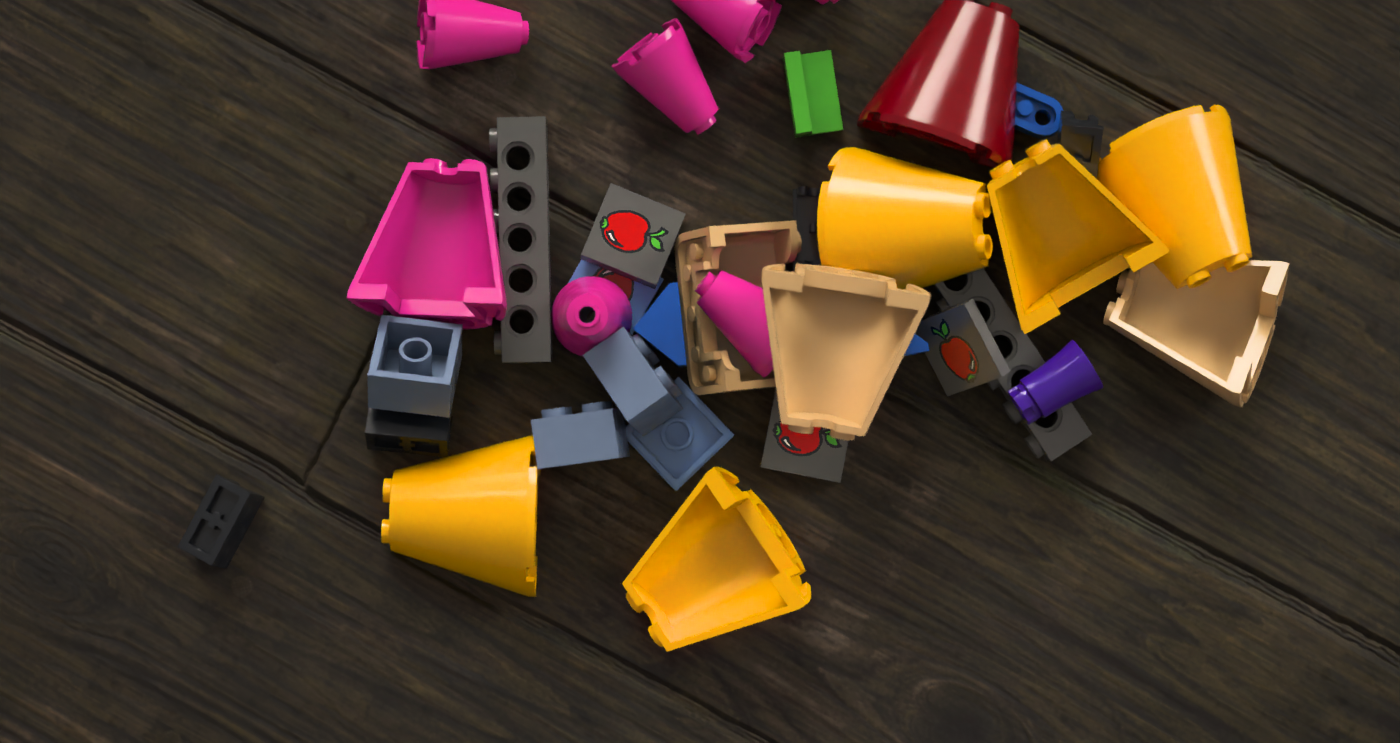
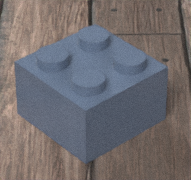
M381 315L367 375L368 408L450 418L462 360L463 324Z
M622 327L583 354L627 422L642 436H645L683 409L677 400V397L682 394L681 390L662 366L658 368L654 366L660 360L640 334L637 333L632 336Z
M612 401L582 404V413L576 414L572 413V407L541 410L542 418L531 420L537 469L630 457L625 417L619 408H612Z

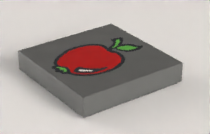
M610 183L580 259L655 289L686 213Z
M973 298L921 319L915 334L928 342L929 351L925 352L947 397L1001 378L1010 372Z
M775 389L760 467L840 483L849 440L833 438L830 436L831 429L814 427L812 434L790 431L788 429L789 425L781 424L777 390Z

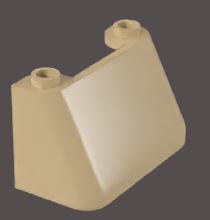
M796 220L708 226L678 235L675 243V262L687 374L690 387L696 395L776 387L774 369L765 378L756 373L696 303L700 295L695 290L708 272L716 275L720 270L763 288L761 280L762 269L769 265L791 263L801 250L802 241L797 231Z

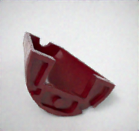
M943 0L860 113L856 123L857 126L894 138L897 131L960 150L968 153L971 162L992 169L1007 160H1011L1013 163L1020 28L1019 24L1011 18L1013 10L1005 5L991 2L989 7L974 3V0Z

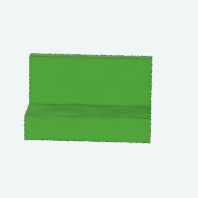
M831 50L800 54V51L784 53L783 63L795 138L843 131Z

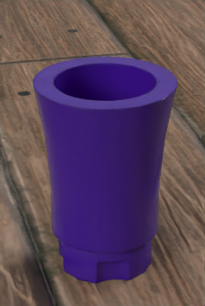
M1071 340L1055 356L1019 380L1021 384L1011 388L1007 393L1022 418L1029 425L1041 416L1046 418L1067 404L1104 387L1084 352L1074 340Z

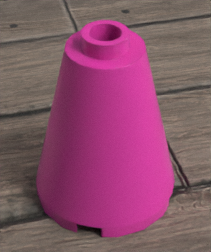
M419 0L417 27H420V40H417V59L420 69L430 70L519 53L521 45L528 44L529 23L528 21H522L520 12L478 0Z
M671 0L730 54L744 63L750 61L755 56L749 52L755 43L760 46L764 45L775 26L782 5L775 2L776 0Z
M674 18L661 25L665 30L660 35L658 33H649L617 59L618 63L613 64L611 67L618 76L685 133L694 130L698 135L717 121L713 115L718 111V106L683 26L677 18Z
M720 270L716 275L708 272L695 290L700 295L696 303L752 369L765 378L774 368L763 288L723 270Z
M598 276L581 277L564 286L556 296L551 310L552 328L557 339L566 349L574 354L583 356V354L622 327L630 332L632 308L624 291L614 282ZM584 307H591L595 311V318L590 323H584L580 319V314Z

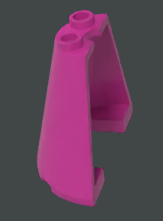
M433 158L425 159L423 163L408 162L348 289L347 299L363 310L378 316L383 315L384 310H387L397 317L463 324V330L492 326L494 317H496V320L501 321L506 315L507 301L486 165L481 161L472 159L463 160L455 168H447L446 162Z

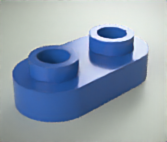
M1017 83L1015 129L1038 139H1046L1055 135L1059 129L1060 113L1063 111L1060 103L1050 96ZM1035 114H1045L1048 118V124L1039 125L1035 121Z

